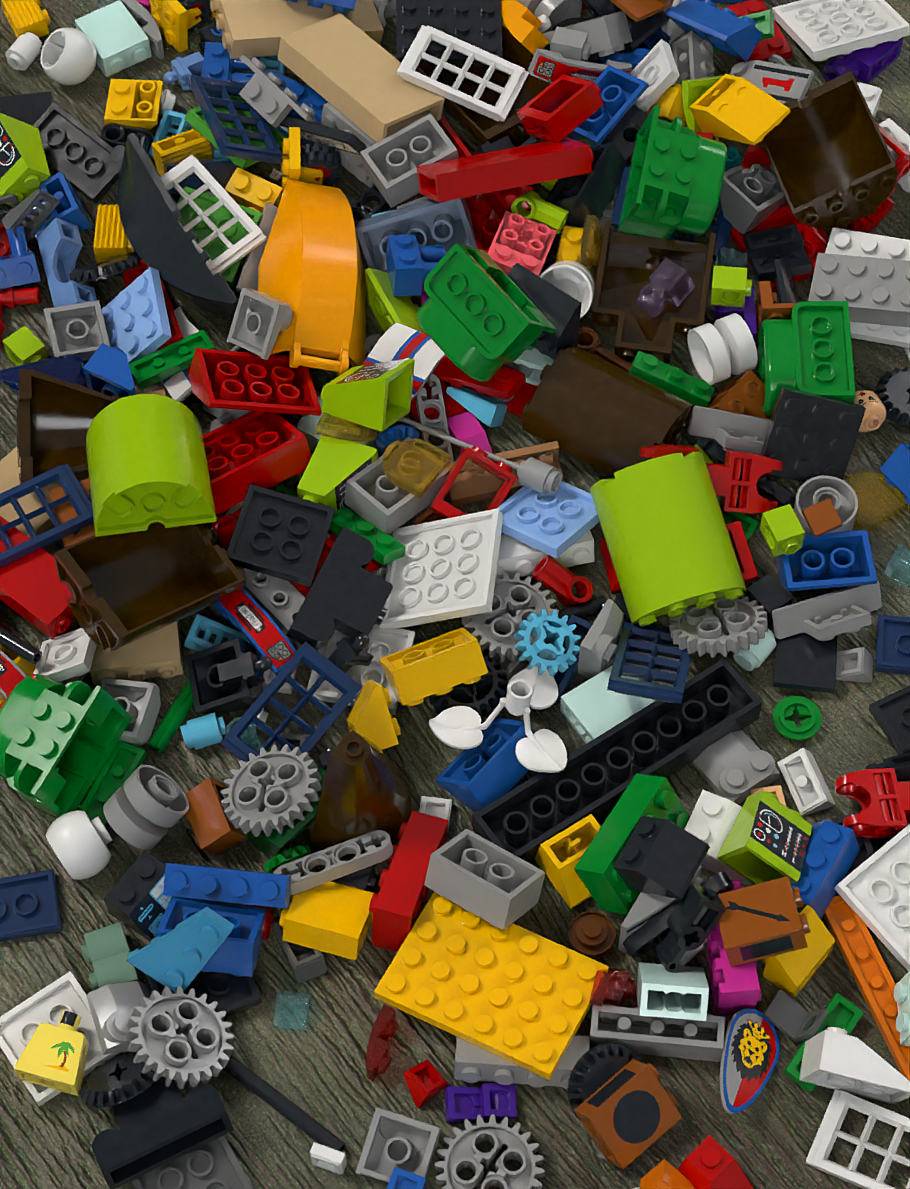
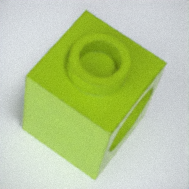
M714 266L711 305L744 307L745 296H751L752 280L747 279V268Z
M23 326L3 340L7 357L19 369H30L46 365L49 362L45 345L26 326Z
M790 504L762 513L760 530L774 557L782 554L790 555L802 548L805 532Z

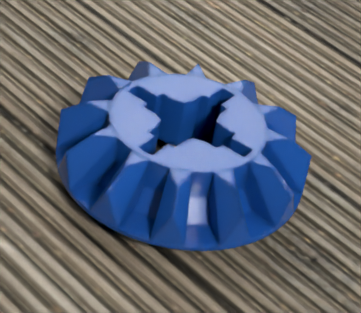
M408 425L395 426L383 431L375 439L374 444L378 451L386 453L407 437L417 442L419 440V432L416 427Z

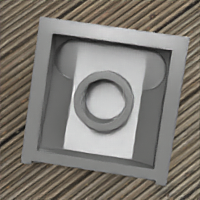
M242 287L227 342L236 344L261 356L262 359L268 360L279 332L287 329L291 324L293 314L290 305L268 294Z
M99 300L44 309L46 333L50 339L55 361L69 364L88 361L102 343L110 346Z
M609 598L580 645L578 674L587 679L596 676L614 663L613 657L618 648L617 643L622 629L624 613Z
M102 678L100 687L133 717L119 740L135 747L145 744L151 736L161 706L160 688L155 683Z
M742 730L730 732L708 746L693 761L695 768L716 794L736 804L745 801L750 796L752 789L766 787L779 779L780 776L772 755L760 750Z
M139 981L109 984L86 995L103 1055L128 1051L131 1041L126 1039V1034L129 1030L127 1024L135 1006H139L144 996L150 998L152 992L149 985Z
M376 1107L355 1173L389 1183L395 1166L426 1178L433 1153L439 1143L441 1128Z

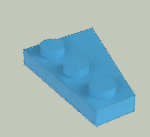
M206 907L177 924L176 928L167 934L159 935L152 939L150 944L139 950L137 948L129 953L126 961L164 986H168L170 990L176 992L178 986H181L184 992L232 932L234 924Z

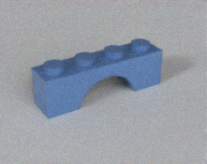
M55 218L37 236L54 307L97 301L93 287L70 280L69 274L75 269L78 254L83 247L78 226Z

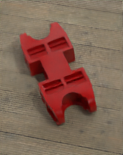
M670 444L641 447L640 456L653 459L682 452L684 457L692 452H699V449L691 446ZM726 450L725 464L706 463L716 496H721L720 508L723 511L753 514L777 508L778 501L768 500L759 495L756 484L758 479L765 473H771V470H782V461L752 452Z
M894 768L864 769L841 776L834 782L837 794L846 795V798L857 801L862 808L859 814L850 815L843 820V826L853 829L855 836L865 838L895 837L910 823V782H897Z

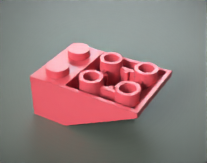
M506 211L487 254L507 276L516 263L539 276L557 230L551 229L545 224H539L526 219L519 214Z

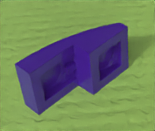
M483 1083L480 1087L447 1086L445 1089L446 1123H464L466 1119L470 1123H476L477 1115H480L484 1122H489L491 1114L495 1115L496 1121H502L505 1117H508V1120L515 1119L517 1117L515 1084Z

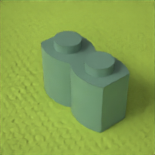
M121 922L84 934L86 944L80 947L86 964L92 962L94 972L89 974L93 990L109 984L132 981L140 982L136 967L126 961L131 951Z

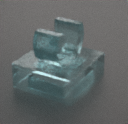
M723 246L717 250L715 266L745 268L747 253H741L733 248L729 249Z

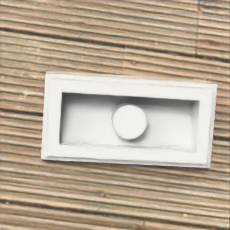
M801 748L777 762L802 816L835 805L810 751Z

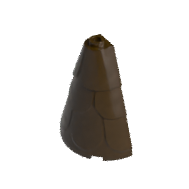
M19 369L17 456L18 467H20V484L60 465L68 464L72 472L76 473L88 469L86 436L90 424L100 411L109 404L119 400L120 397L115 395L110 397L77 383L72 384L33 369Z
M351 730L330 754L309 842L312 853L376 830L387 832L390 835L392 846L396 845L400 840L398 835L403 821L408 822L411 815L410 791L401 770L378 746Z

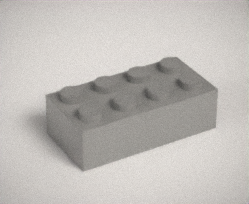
M818 253L808 301H848L850 322L910 327V261Z

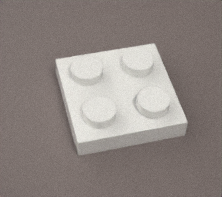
M662 39L630 72V75L647 82L649 85L635 102L636 106L644 112L659 100V97L680 76L670 45Z
M82 628L57 636L53 640L43 641L40 649L42 657L36 664L33 674H42L58 682L75 676H82L91 669L96 644Z

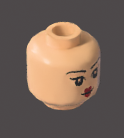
M856 391L854 404L863 405L866 408L859 432H871L878 429L886 418L885 406L873 391Z

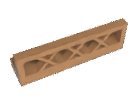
M557 441L494 454L511 462L521 459L518 462H514L519 465L522 461L532 457L556 467L557 471L562 473ZM551 453V455L539 457L542 454ZM467 459L461 471L465 472L458 474L448 491L451 505L457 506L493 498L503 481ZM455 462L445 464V467L451 470ZM513 469L512 474L517 476V470ZM517 477L507 495L514 494L523 487L519 483V477Z

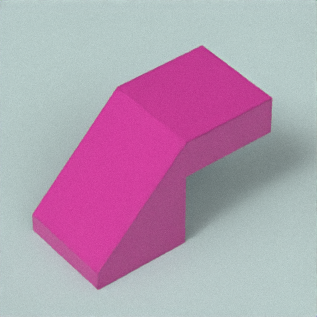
M468 411L447 418L449 435L493 454L484 429L471 412ZM458 446L461 453L463 448Z

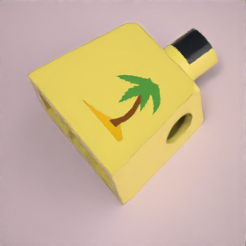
M63 1011L58 1026L48 1023L39 1024L14 1067L18 1078L79 1096L89 1049L86 1036L77 1032L82 1018L76 1013Z

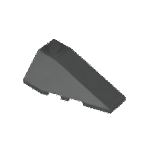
M753 164L748 169L735 166L724 172L720 193L723 216L742 234L758 226L787 202L772 164L761 167L760 164Z

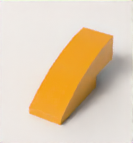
M501 0V15L511 34L533 55L536 48L544 49L549 40L538 30L543 23L518 1Z

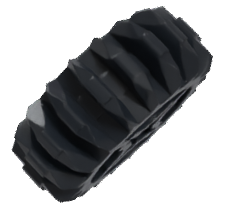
M489 654L483 657L488 673L482 675L479 681L466 684L467 687H471L472 694L469 688H465L464 683L453 686V690L449 693L430 695L429 702L431 705H434L436 714L439 715L450 707L467 706L475 710L481 717V723H484L483 718L490 716L499 704L500 698H506L507 673L505 670H502L500 662H493V657L490 658ZM487 690H491L486 697L478 701L480 696L487 694Z

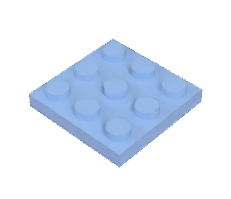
M149 267L101 309L110 346L112 348L118 347L124 351L129 364L153 353L172 337L159 270Z
M561 481L560 487L555 494H542L523 486L498 507L504 515L501 533L555 558H558L600 522L591 494Z

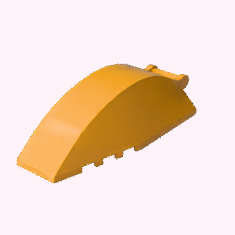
M287 179L258 265V291L288 303L293 314L290 326L279 332L270 355L289 351V366L292 368L304 366L337 372V375L340 376L348 371L349 363L353 367L362 366L366 360V279L351 207L345 194L339 188Z

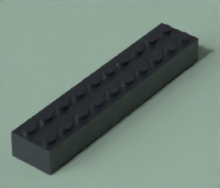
M723 658L686 681L681 704L657 699L569 754L563 771L556 773L540 772L473 814L472 831L532 864L536 861L535 856L540 844L590 814L594 816L597 822L609 815L636 774L667 778L694 761L708 746L730 732L740 731L757 721L762 701L730 663Z

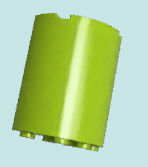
M138 394L120 398L97 414L90 424L86 436L95 537L146 531L148 526L154 522L162 523L165 528L217 522L202 429L197 417L188 407L175 399L159 394Z
M681 452L643 461L615 472V478L599 480L590 488L632 624L639 623L640 626L650 625L657 622L656 617L668 614V617L672 618L686 613L685 609L687 606L696 604L697 609H702L714 605L715 599L725 597L726 600H732L744 595L743 591L747 590L702 453L692 452L683 457Z

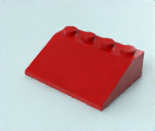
M195 349L188 376L193 393L208 407L321 415L322 411L308 367H290L289 356L270 355L268 360H265L261 356L249 352Z
M251 411L203 435L216 515L224 513L230 507L244 501L250 484L268 489L277 486L281 481L293 475L301 474L312 457L306 436L276 412Z

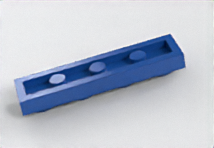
M166 863L163 895L289 908L291 875Z

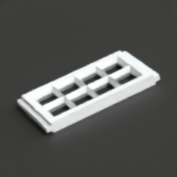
M422 25L396 74L401 76L402 79L498 122L499 120L504 122L529 72L525 71V68L433 27ZM431 40L447 47L441 59L425 53ZM452 50L468 56L462 69L446 62ZM421 59L437 65L431 78L415 71ZM474 59L489 66L484 78L467 72ZM443 68L458 74L452 88L436 81ZM495 69L511 75L505 88L489 82ZM464 78L480 84L474 97L458 91ZM485 87L501 94L495 107L479 100Z
M190 155L161 177L168 190L174 187L184 198L176 204L179 210L186 204H189L199 215L183 227L184 230L187 232L204 220L214 231L198 244L194 239L192 240L199 253L204 251L202 247L217 236L229 248L214 260L210 258L206 261L214 275L218 272H224L267 240L261 229L193 155ZM195 172L205 184L188 196L178 183ZM209 188L219 201L203 212L193 199ZM224 204L234 217L220 228H217L207 216ZM239 221L249 234L233 245L224 236L223 232Z
M835 1089L805 1163L863 1189H896L884 1184V1180L892 1160L910 1167L909 1159L895 1154L904 1130L910 1133V1118L847 1092ZM848 1108L869 1116L860 1139L840 1131ZM876 1119L897 1127L888 1150L867 1142ZM837 1137L857 1145L848 1168L828 1160ZM865 1148L885 1156L876 1180L856 1172ZM910 1178L905 1189H910Z

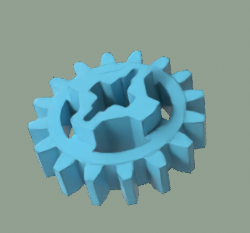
M542 609L538 616L532 612L527 617V620H523L520 623L519 627L521 630H518L514 636L516 639L521 640L514 646L515 650H522L523 652L519 660L524 661L527 659L529 661L528 670L534 666L538 667V675H542L546 669L550 676H554L558 670L562 673L569 668L568 664L572 665L577 660L574 655L580 652V647L575 645V643L581 639V636L573 635L572 633L577 627L576 624L568 626L566 624L568 620L567 615L561 619L557 618V610H554L549 616L545 609ZM530 636L533 639L532 645H530ZM564 640H565V644H566V648H565V649H564V647H563V641H564Z

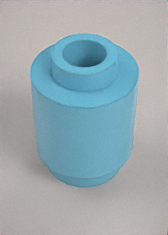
M215 712L188 720L186 725L180 726L187 749L195 747V750L220 743L223 741L222 735L228 734L223 716L217 718Z

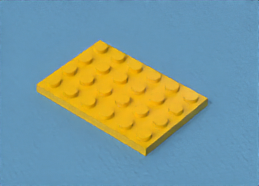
M434 891L374 990V998L551 1080L609 973V966L514 923L502 930Z

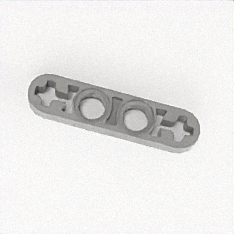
M431 374L426 381L432 387L431 399L426 400L427 392L425 388H421L415 396L419 423L449 435L441 383L436 375ZM433 407L438 410L440 415L437 419L430 420L424 415V410ZM421 431L423 449L430 455L432 454L436 460L438 459L437 454L442 453L441 463L444 466L454 462L450 442L444 440V443L440 446L431 445L428 440L431 434Z
M382 830L372 831L284 864L273 873L291 875L290 896L388 859L393 853L390 835ZM346 854L356 855L350 861L340 860ZM317 865L326 866L324 870L317 873L310 871Z

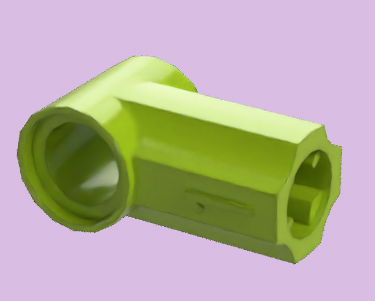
M525 191L514 200L511 206L512 213L519 214L536 223L545 224L549 228L557 230L556 234L561 232L569 211L541 199L539 194L534 191ZM522 201H527L531 205V211L524 209Z

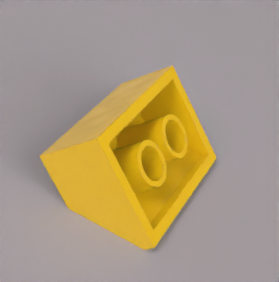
M463 627L379 658L393 693L403 706L406 704L407 706L418 705L424 701L425 697L432 694L443 695L453 690V686L461 683H475L481 679L482 675L488 673L478 639Z

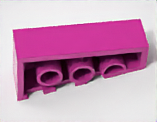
M740 880L732 881L734 884L732 891L741 888ZM717 923L705 942L715 1016L734 1015L743 1009H755L756 1003L761 1001V987L757 976V960L731 967L725 951L719 923Z

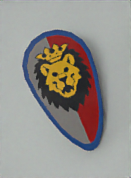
M743 1009L735 1013L728 1023L724 1038L720 1066V1094L724 1110L729 1114L738 1113L754 1102L772 1075L778 1061L780 1050L778 1034L773 1024L764 1017L763 1013L756 1009Z

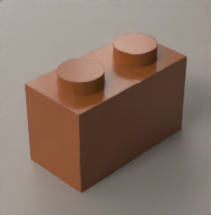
M208 778L185 793L189 809L184 816L191 823L195 833L194 841L196 845L203 851L220 855L246 838L247 834H244L240 827L236 829L224 813L225 809L221 804L224 797L221 794V790L227 788L225 783Z

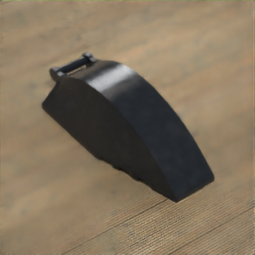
M134 133L129 134L126 146L117 145L114 147L111 157L119 166V214L124 232L133 249L149 267L159 270V275L162 279L190 301L215 315L233 320L240 293L236 290L238 284L236 279L233 287H231L220 272L215 275L206 264V261L210 259L207 251L204 250L202 253H199L192 242L197 236L192 229L186 232L178 221L183 216L176 205L181 196L180 193H169L138 137Z

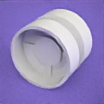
M571 260L559 261L549 266L540 275L541 278L582 303L580 318L586 314L593 304L596 283L593 275L584 265Z
M733 313L717 319L714 326L707 323L689 330L687 342L692 362L701 379L705 380L708 384L713 385L730 377L731 373L739 375L747 370L756 368L758 359L755 342L749 327L740 315Z

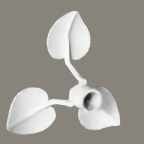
M534 666L530 670L526 668L514 675L508 682L506 698H500L499 704L484 723H481L480 715L467 706L450 707L429 720V727L444 744L456 749H472L479 746L483 741L481 730L487 729L503 707H506L512 715H524L527 737L520 739L515 748L516 757L524 767L536 772L556 773L563 771L567 763L565 745L557 734L548 729H540L534 735L531 731V710L529 707L536 710L551 707L558 698L557 683L554 677L549 675L547 669L542 675H538V667Z

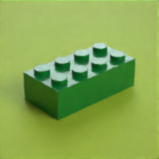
M636 774L574 868L599 908L603 911L628 915L641 893L631 891L614 870L613 866L642 816L668 819L685 830L690 816L666 777Z

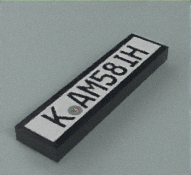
M286 116L279 124V127L288 135L289 127H299L300 139L321 145L325 143L329 147L332 146L350 153L361 155L360 152L367 148L360 139L350 132Z

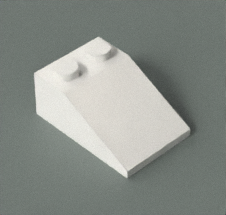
M702 790L685 827L686 831L705 841L710 846L701 863L702 868L715 873L724 871L730 879L734 881L740 880V883L752 886V883L716 858L742 807L731 800Z
M828 1027L827 1030L822 1031L805 1042L799 1081L838 1089L890 1104H896L910 1097V1081L859 1038L847 1035L846 1030Z

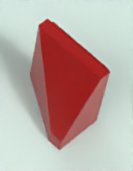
M428 1060L412 1067L403 1074L418 1109L448 1085V1082Z

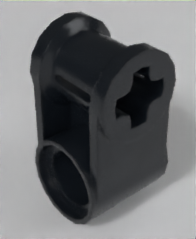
M117 123L106 124L101 129V139L113 148L117 145L125 147L128 135L134 133L147 155L148 148L154 140V135L145 128H135Z

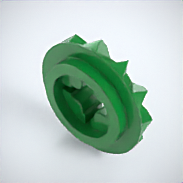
M786 697L774 708L772 723L777 729V734L781 733L786 736L788 741L795 739L801 743L804 739L813 738L820 729L822 722L821 712L814 702L805 697ZM794 710L799 719H804L801 721L800 728L795 725L794 721H789L792 719Z
M305 845L289 848L266 862L264 865L265 873H273L278 867L313 853L310 847Z

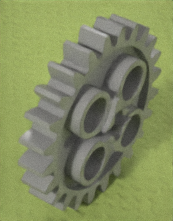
M504 572L503 579H499L496 576L492 608L496 610L464 616L461 619V624L465 625L464 628L478 639L481 652L487 648L490 658L498 653L500 654V661L503 662L506 655H509L513 663H516L517 656L523 654L522 650H515L514 648L521 641L514 637L517 631L521 630L519 627L520 623L523 620H527V617L532 612L538 616V613L545 609L549 616L554 610H557L555 609L556 600L549 599L550 591H540L541 582L531 585V577L528 576L522 581L520 580L519 573L515 574L514 579H510L507 572ZM514 599H519L523 602H516ZM501 631L506 633V635H500L496 632ZM530 636V645H532L533 639Z
M747 596L742 599L736 598L732 600H726L725 597L714 600V605L702 609H697L696 604L687 606L685 609L686 613L669 619L670 636L673 638V644H679L680 650L687 648L688 654L698 651L700 657L705 653H710L711 658H714L717 653H721L726 657L729 651L739 654L740 648L750 650V644L758 645L759 639H764L765 632H768L767 612L764 611V606H758V601L756 600L749 602V597Z
M276 744L272 746L270 752H266L262 747L260 755L257 757L253 753H249L250 761L246 763L239 760L238 763L241 768L239 770H230L233 779L224 780L227 787L221 790V794L224 797L221 801L225 809L224 813L236 829L240 827L244 834L251 830L255 837L262 830L269 837L272 829L275 828L279 834H282L284 825L287 824L293 829V820L297 818L304 821L303 811L314 810L310 802L319 801L320 798L316 792L320 791L322 787L319 783L322 777L314 760L310 759L307 752L301 753L299 747H295L291 751L287 744L283 746L281 751L278 750Z
M167 986L161 995L154 990L150 998L144 996L139 1006H135L127 1024L129 1030L126 1034V1039L131 1041L128 1051L137 1052L133 1060L134 1063H145L142 1070L143 1073L150 1070L155 1072L153 1081H157L163 1076L165 1077L167 1087H169L172 1080H177L180 1089H183L186 1081H189L190 1085L194 1088L200 1080L208 1084L212 1076L218 1077L222 1068H225L234 1048L231 1046L234 1035L228 1033L232 1023L222 1022L226 1012L216 1013L215 1008L218 1002L215 1001L209 1005L205 1003L207 994L204 993L198 999L195 997V990L193 988L186 995L183 993L181 986H178L175 994H172ZM198 1041L205 1043L207 1046L200 1044ZM171 1054L178 1056L180 1059L174 1058Z
M491 1114L489 1123H484L482 1117L477 1115V1125L474 1126L466 1119L464 1120L465 1130L463 1132L457 1127H453L454 1140L444 1137V1145L448 1150L438 1149L437 1151L438 1157L444 1160L435 1163V1170L442 1172V1174L436 1176V1184L445 1185L441 1189H475L484 1177V1167L489 1169L492 1166L502 1146H507V1150L497 1159L495 1172L490 1171L487 1174L481 1189H489L491 1187L500 1189H542V1183L536 1179L544 1177V1169L536 1166L543 1163V1156L534 1155L539 1150V1144H528L531 1139V1132L520 1135L521 1124L519 1122L512 1128L508 1127V1117H505L501 1124H496L494 1114ZM482 1141H487L494 1148L490 1152L482 1153L476 1149V1145ZM515 1159L522 1164V1167L517 1171H509L504 1167V1164L508 1160ZM462 1169H470L475 1173V1176L471 1180L464 1181L457 1174Z

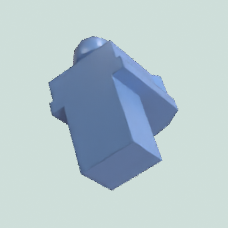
M198 51L184 58L179 56L172 60V71L164 74V82L166 84H173L177 81L183 92L187 90L193 91L190 86L191 75L201 73L203 69L204 58Z

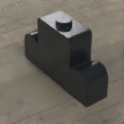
M346 527L342 528L286 636L301 644H304L306 641L314 649H320L328 643L335 630L350 638H355L359 634H366L368 636L375 623L378 625L382 623L388 609L384 608V605L393 589V585L365 570L374 556V547L368 539Z
M161 1076L139 1095L111 1106L120 1129H107L97 1134L92 1142V1151L109 1189H116L233 1131L234 1128L219 1094L213 1086L199 1084L191 1088L186 1097L182 1098L175 1081L172 1080L169 1087H167L165 1077Z

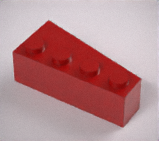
M412 810L408 822H402L398 835L400 843L398 846L393 845V853L389 857L391 865L389 870L383 869L379 880L380 892L379 894L374 893L370 901L369 912L373 913L371 945L395 952L399 951L420 916L423 901L426 902L430 888L426 887L424 883L430 856L446 844L449 820Z

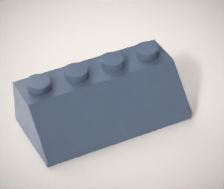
M465 198L437 202L433 199L425 200L361 220L356 227V233L368 267L387 273L386 252L388 236L399 234L415 235L420 246L444 245L445 254L455 243L477 249L471 214Z

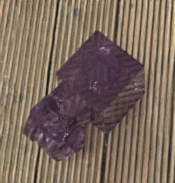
M665 258L648 278L650 283L641 289L636 306L651 317H656L663 311L665 300L678 307L695 285L685 269L670 259Z

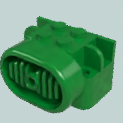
M655 105L636 135L618 231L662 239H669L675 230L701 236L708 230L718 206L727 160V147L722 142L699 135L696 136L693 130L682 126V118L675 117L672 123L658 119L660 106Z
M455 243L426 276L424 289L429 298L416 312L418 323L444 354L460 370L480 382H488L506 362L515 361L525 350L532 351L536 347L534 340L543 331L554 333L557 330L485 251Z
M848 301L799 302L792 309L791 319H766L761 323L758 342L759 380L764 384L765 389L764 406H761L764 415H773L781 386L854 403L856 392Z
M34 674L37 679L28 676L19 682L0 709V778L6 780L8 785L31 805L58 818L65 813L77 810L133 717L98 685L93 690L88 684L80 680L63 684L45 675Z

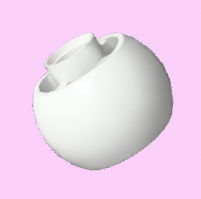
M57 29L50 34L42 48L41 65L49 78L63 85L79 84L86 80L95 69L97 56L95 45L88 35L78 29Z
M85 811L68 812L53 821L46 832L48 842L72 879L81 880L95 876L110 861L112 854L106 844L113 841L99 817L90 820Z

